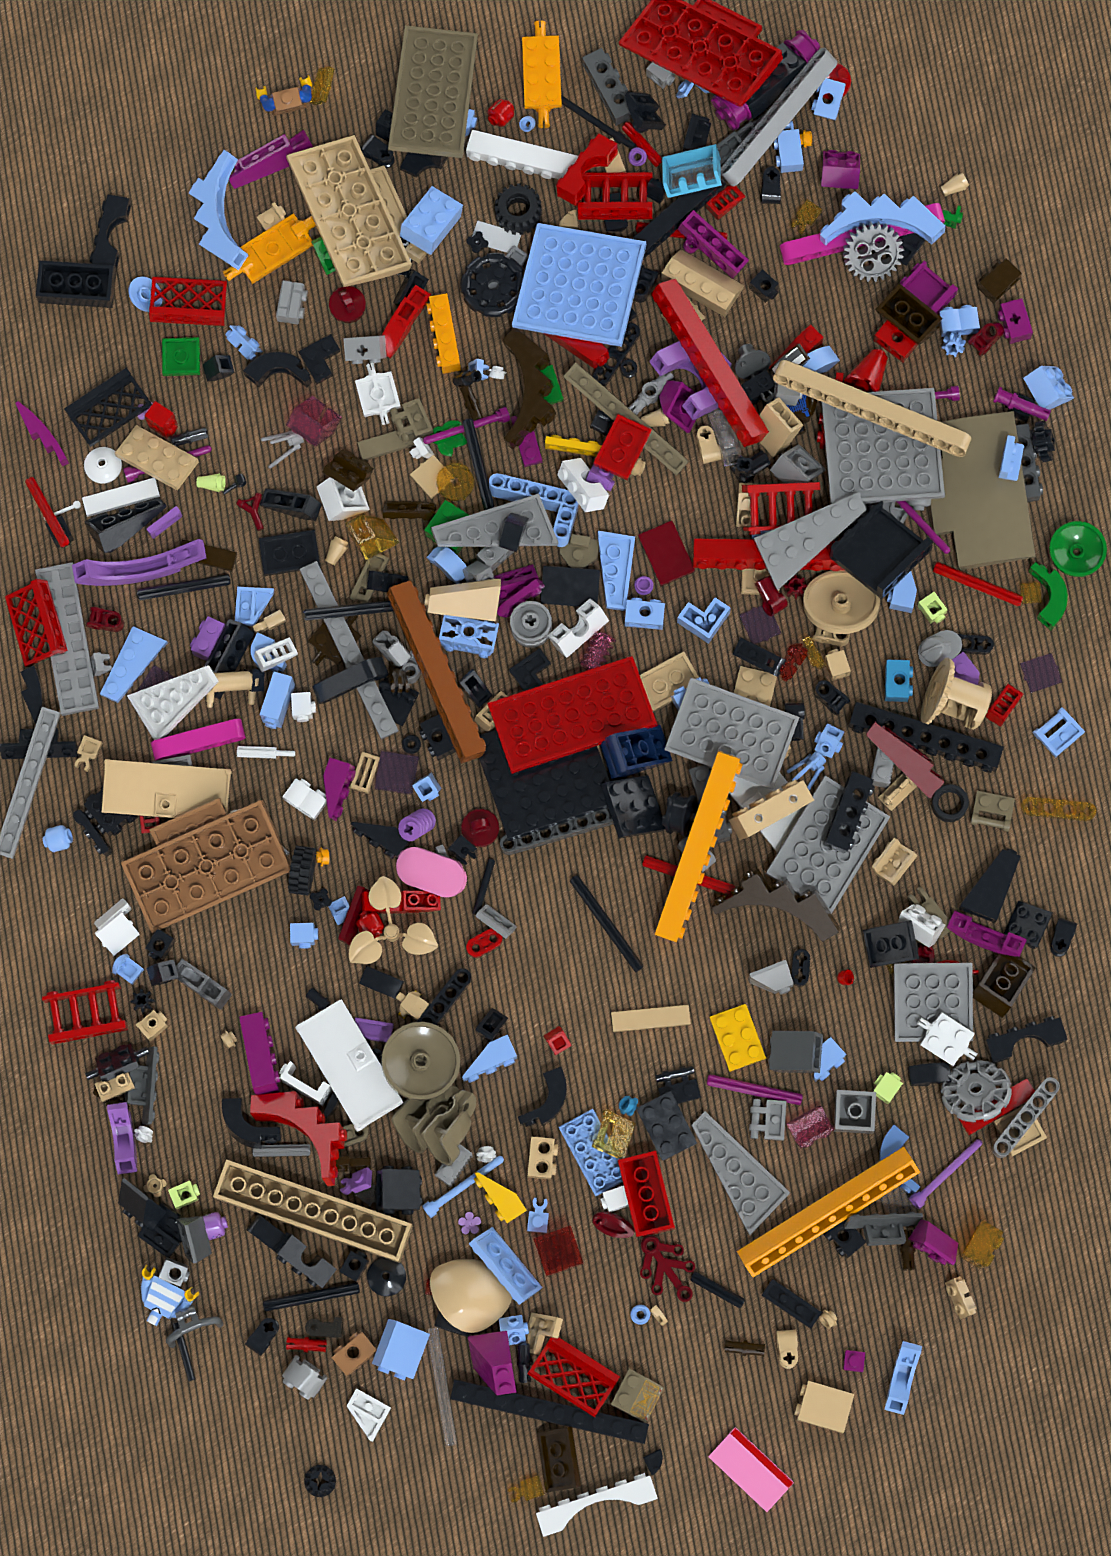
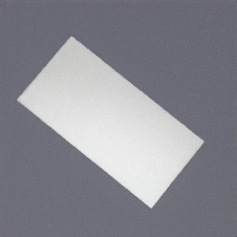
M477 221L473 233L474 236L476 232H482L483 238L489 243L488 247L506 253L514 245L518 246L521 237L520 233L516 232V235H513L511 230L507 233L504 231V228Z

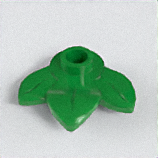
M455 420L447 421L442 427H435L430 435L460 426L462 423ZM460 433L433 443L438 446V450L442 455L452 457L453 448L464 446L467 444V440Z

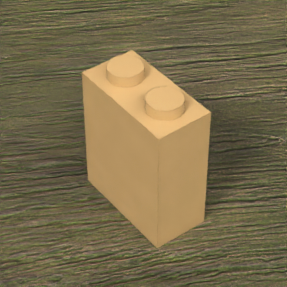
M780 398L767 404L759 415L769 431L760 443L772 457H775L787 449L803 427L800 420Z
M807 1381L806 1385L803 1384L800 1391V1396H803L801 1404L797 1403L794 1414L798 1416L797 1420L843 1434L854 1394L811 1381Z

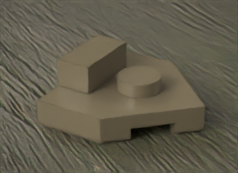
M572 534L569 543L564 547H560V556L570 568L584 569L597 560L599 551L598 540L591 539L588 536Z

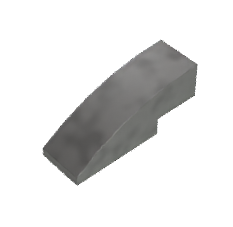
M181 959L177 964L176 969L180 982L221 1010L232 996L227 989L184 959Z

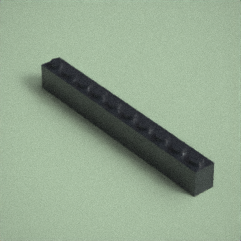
M454 1380L450 1400L640 1444H645L649 1427L647 1423L599 1412L593 1417L581 1408L516 1393L496 1395L490 1387Z

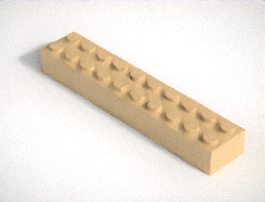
M229 1160L225 1162L213 1195L215 1199L398 1263L401 1262L413 1227L411 1223Z

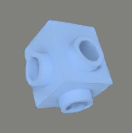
M827 723L823 732L819 731L814 742L817 745L814 750L823 756L832 758L835 752L839 753L843 745L840 741L844 731Z
M522 1315L499 1319L500 1331H507L509 1345L526 1343L525 1335L529 1334L528 1323H523Z

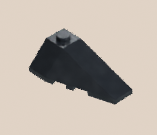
M156 498L138 503L133 509L120 508L118 509L119 513L108 515L106 512L84 522L97 547L104 553H110L126 543L167 506L161 499Z

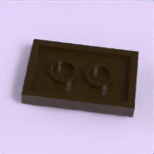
M565 1427L538 1432L537 1437L545 1492L581 1487L573 1428Z

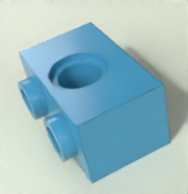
M910 660L886 661L885 701L908 702L909 696H912L913 685H909V678H913V666H910ZM896 677H901L904 680V683L898 685L895 683L894 679Z

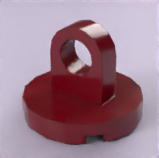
M346 286L338 288L331 295L329 309L331 315L339 322L353 323L358 321L364 314L366 301L360 290Z
M475 809L464 817L461 824L462 835L474 847H487L495 841L499 834V822L490 811Z

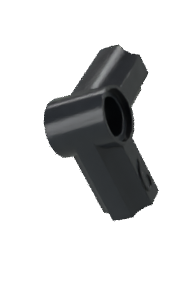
M760 451L751 458L743 456L739 458L737 464L731 468V471L740 483H748L757 473L770 466L771 462L766 453Z

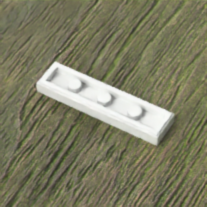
M151 478L86 496L82 500L86 515L89 517L160 497L156 479Z

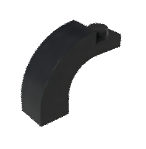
M284 352L263 354L254 359L243 370L245 377L259 388L267 378L276 373L289 374L306 388L312 383L311 374L302 367L301 360L294 355Z
M562 1067L543 1073L548 1087L547 1100L540 1108L518 1116L521 1126H532L536 1124L538 1119L541 1126H544L560 1113L567 1095L566 1078Z
M242 1098L222 1099V1114L225 1125L232 1137L239 1143L247 1147L262 1149V1141L268 1144L281 1141L282 1133L280 1127H254L244 1120Z

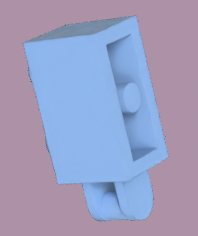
M790 121L785 129L790 130H783L773 142L774 150L777 149L778 156H775L776 167H780V173L803 171L804 163L799 129L794 130L793 121Z

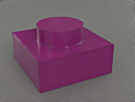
M845 1350L843 1370L863 1373L865 1352Z

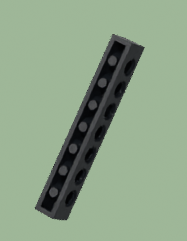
M859 702L855 704L849 728H852L853 732L860 734L863 732L867 733L871 727L865 722L867 718L874 719L880 726L891 724L894 728L892 731L916 749L925 750V753L931 756H936L937 754L944 756V759L948 761H961L967 767H981V770L987 773L996 772L1004 748L1001 745L935 725L925 724L922 721ZM908 729L912 732V736L905 737L902 731ZM928 735L930 742H923L920 736ZM939 741H947L949 747H940ZM964 746L967 749V753H959L957 747ZM983 752L986 758L978 759L976 753Z

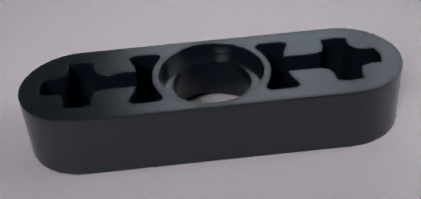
M958 634L961 641L967 639L971 642V647L968 649L962 648L960 653L987 655L994 647V642L989 636ZM974 640H977L976 644H982L983 641H987V645H990L986 650L983 649V646L978 645L976 649H973L975 645Z

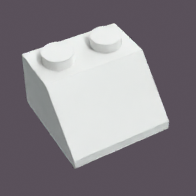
M331 477L317 486L329 521L344 520L370 510L362 487L353 492Z

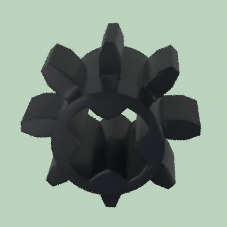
M143 989L138 994L133 992L135 998L130 1003L136 1004L134 1007L135 1011L141 1009V1012L145 1014L146 1009L152 1010L150 1005L155 1000L149 998L152 994L150 991L147 994L144 993ZM140 998L145 999V1005L142 1003L140 1004Z

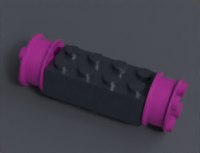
M802 29L798 30L795 33L796 36L791 40L787 39L776 47L782 50V61L742 107L714 95L711 102L717 110L715 114L718 119L724 120L731 130H737L740 127L739 124L744 120H750L751 118L754 120L772 106L819 50L820 44L817 40H812Z

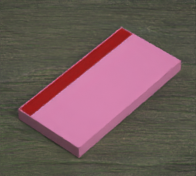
M736 1427L708 1456L766 1512L772 1508L794 1483Z

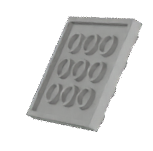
M894 963L895 1042H922L927 1030L917 1025L918 1021L922 1017L929 1023H932L941 1012L973 1032L972 963Z

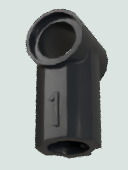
M785 703V712L799 717L791 741L803 740L804 703Z

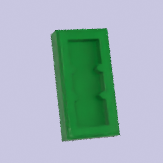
M549 365L540 372L550 379L553 388L551 393L543 399L549 404H555L564 401L553 365Z

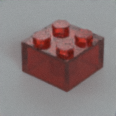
M571 1225L533 1238L546 1278L584 1265Z

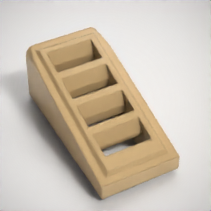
M500 691L490 702L508 696ZM488 704L476 715L474 720L486 732H490L495 727L492 716L488 713Z

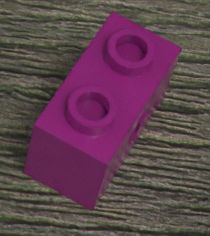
M1023 299L1000 304L997 316L999 321L1003 322V335L1005 339H1008L1009 344L1031 339L1033 330Z

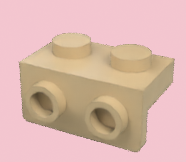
M893 838L886 845L882 854L874 860L872 869L877 876L894 886L916 859L917 855L900 844L898 839Z

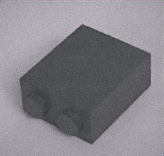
M772 1031V1037L770 1038L771 1055L768 1059L769 1070L778 1073H820L823 1034L815 1031Z

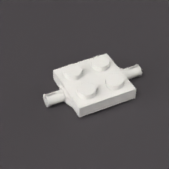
M370 363L371 368L367 364L366 367L369 375L355 380L364 417L380 415L382 425H385V421L386 424H389L387 413L393 408H401L392 372L376 373L374 363Z
M941 1012L932 1023H929L922 1017L918 1021L917 1025L927 1030L920 1045L952 1066L963 1054L972 1060L977 1056L978 1053L968 1048L969 1042L975 1033L945 1013Z

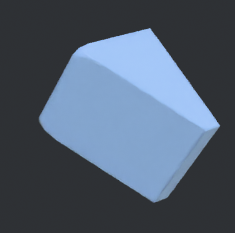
M345 896L333 901L329 906L337 925L344 923L350 907Z

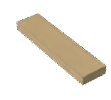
M689 1005L611 1012L613 1032L691 1024Z

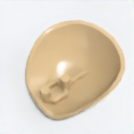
M452 1260L437 1266L431 1273L430 1288L439 1311L452 1326L461 1331L475 1333L487 1329L503 1316L511 1303V1294L499 1283L497 1277L486 1267L482 1260Z

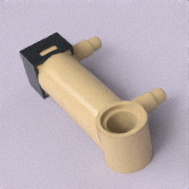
M253 668L244 669V671L214 673L219 682L206 694L207 707H213L214 692L248 690V704L254 705L256 692L264 691L265 672Z

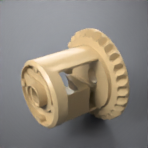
M945 658L936 668L927 687L921 708V721L929 724L935 719V716L943 713L964 721V727L974 730L980 726L985 718L991 702L992 688L989 684L983 682L975 685L954 677V662L952 659Z

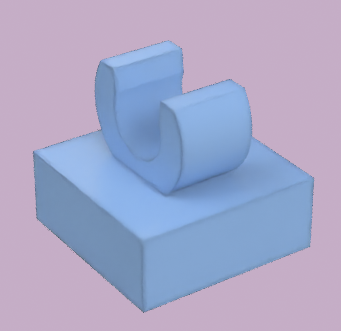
M475 359L468 363V371L479 370L482 374L481 380L488 378L487 375L483 374V370L489 369L488 365H484V360Z

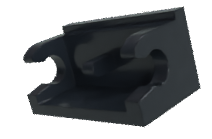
M692 113L683 145V152L706 147L711 128L709 118Z
M462 835L448 848L449 855L452 858H456L463 865H467V862L463 860L466 859L467 854L474 860L478 856L477 848Z

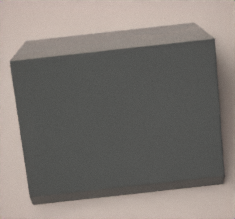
M203 1216L176 1219L187 1259L192 1263H197L212 1254Z

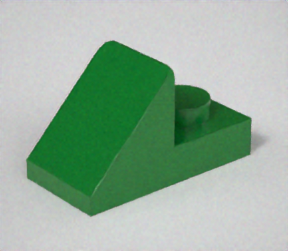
M319 237L311 241L315 250L314 253L325 274L328 275L336 271L322 238Z

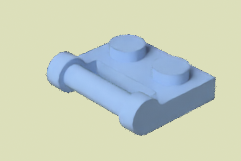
M1062 707L1041 728L1033 731L1034 736L1043 743L1055 758L1085 733ZM1062 719L1066 721L1049 738L1044 735Z

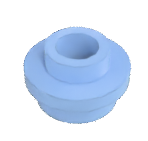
M636 1305L631 1310V1319L638 1325L645 1324L650 1319V1311L644 1305ZM638 1311H642L644 1313L643 1318L640 1319L637 1317L636 1314Z

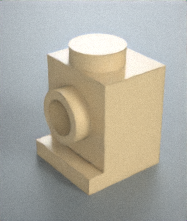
M154 1010L136 1024L150 1042L168 1027L165 1023L167 1018L160 1011L156 1013ZM152 1020L156 1021V1025L154 1027H151L149 1025V1023Z

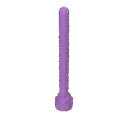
M980 1139L975 1140L921 1192L913 1193L909 1197L910 1202L917 1209H921L925 1205L926 1197L982 1145V1141Z

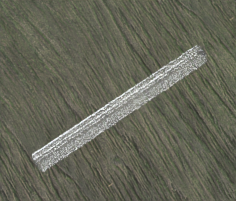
M437 1327L427 1329V1333L430 1334L428 1338L445 1445L453 1446L457 1444L439 1330Z

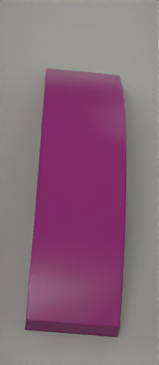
M954 911L947 926L950 931L976 946L1009 956L1020 957L1027 939L1009 932L1008 935L974 923L972 922V917Z

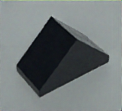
M510 513L504 524L499 547L517 553L529 518Z
M473 669L458 681L459 687L478 708L493 696Z
M491 1008L476 1027V1034L489 1042L494 1041L507 1022L508 1017Z

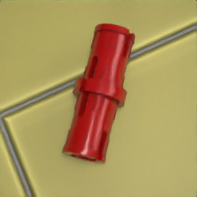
M287 1337L286 1343L295 1344H286V1350L326 1353L327 1347L318 1346L327 1345L326 1339Z

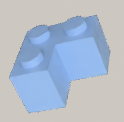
M717 598L713 599L705 612L688 602L679 614L677 623L709 644L730 614L731 608Z

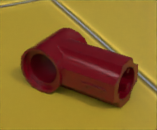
M770 575L754 583L764 601L762 606L767 615L773 616L788 606L787 599L776 590Z

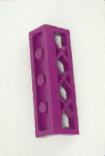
M533 564L494 576V579H501L498 604L504 603L533 580H539Z

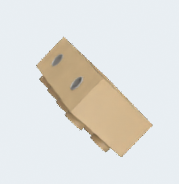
M796 779L781 786L783 790L779 788L765 795V800L761 798L750 803L749 809L745 807L732 814L733 818L729 819V822L739 840L754 835L813 802L814 799L804 780L799 782Z

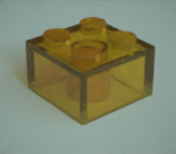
M982 1220L976 1227L960 1258L979 1269L990 1266L995 1257L992 1254L994 1249L997 1250L1004 1240L1002 1237L1003 1231Z

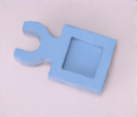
M534 1198L533 1207L535 1212L529 1211L527 1231L547 1233L549 1213H543L548 1204L547 1199H544L542 1206H538L536 1204L537 1198Z

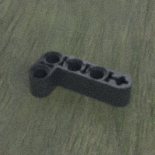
M382 657L371 658L313 685L312 688L318 703L324 704L368 682L385 678L389 673Z

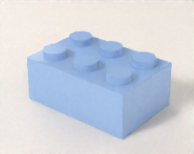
M431 186L402 223L400 237L431 255L460 219L463 204Z

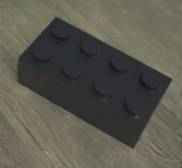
M39 260L36 298L41 304L113 308L116 270L114 265Z

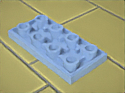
M593 1109L559 1127L595 1197L623 1182L618 1163L620 1158Z

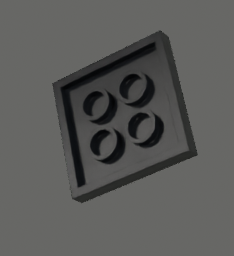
M649 775L608 781L601 784L619 839L665 830V826L662 825L663 816Z

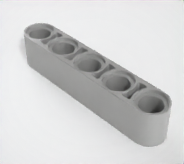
M1046 1078L995 1141L992 1146V1152L996 1157L1004 1158L1013 1150L1056 1095L1060 1085L1055 1078ZM1048 1082L1054 1085V1092H1048L1045 1089V1084ZM1040 1098L1043 1103L1042 1107L1034 1106L1033 1099ZM1021 1114H1029L1031 1118L1030 1122H1023L1021 1120ZM1009 1129H1017L1019 1136L1012 1138L1009 1135ZM999 1143L1006 1146V1153L998 1152L997 1145Z

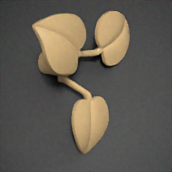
M384 876L380 877L370 889L369 902L377 910L386 908L389 925L384 928V935L375 939L369 931L357 934L349 948L350 962L359 964L376 962L382 954V946L377 942L378 940L387 939L390 942H394L399 937H405L402 946L408 953L414 955L427 954L437 949L438 944L432 930L423 923L412 924L409 926L406 934L400 933L399 928L392 924L389 907L396 908L400 905L401 892L391 879Z

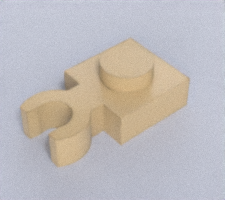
M84 735L77 751L81 758L76 760L75 767L79 768L81 763H86L84 770L88 772L90 769V759L96 761L103 743Z

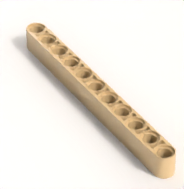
M787 360L780 361L773 376V380L779 385L958 457L965 456L971 442V436L966 432Z

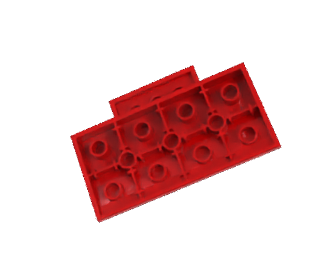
M651 0L618 42L623 48L739 107H742L760 88L783 59L782 50L757 38L762 31V25L712 0H697L694 5L683 0Z

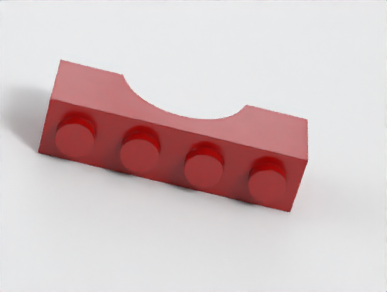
M601 134L591 139L586 150L579 154L577 161L569 166L564 177L557 181V196L576 206L586 194V182L582 178L583 175L593 167H608L618 155L617 143Z

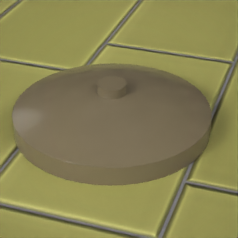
M414 1022L400 1027L387 1040L382 1052V1071L391 1088L401 1096L418 1101L431 1100L444 1094L454 1083L459 1073L460 1054L454 1039L444 1029L427 1022Z

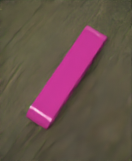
M232 719L157 739L150 744L154 759L157 761L185 756L245 739L246 736L242 720Z

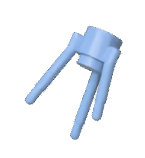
M817 751L812 755L809 754L805 759L787 770V773H790L805 763L807 765L792 781L798 780L809 769L812 771L817 770L807 786L808 790L811 789L819 774L825 769L823 765L826 763V759Z

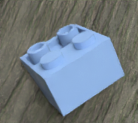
M1040 366L1023 378L1037 404L1043 408L1050 410L1074 399L1071 387L1065 383L1062 371L1056 366Z

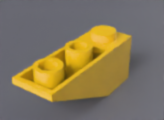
M474 1172L476 1175L474 1178L475 1183L479 1189L483 1187L487 1192L484 1196L490 1205L494 1203L498 1209L495 1213L500 1221L505 1220L506 1223H509L527 1211L516 1193L479 1172Z

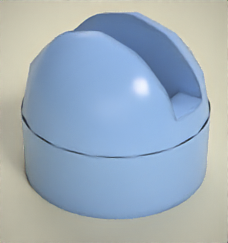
M525 116L519 122V126L524 132L531 131L536 124L535 119L531 116Z

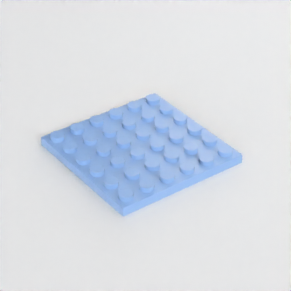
M537 223L512 327L622 347L647 245L646 241Z

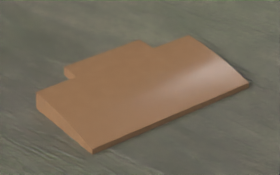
M218 798L149 829L157 847L121 862L151 933L289 873L291 870L263 800L227 815L221 799Z

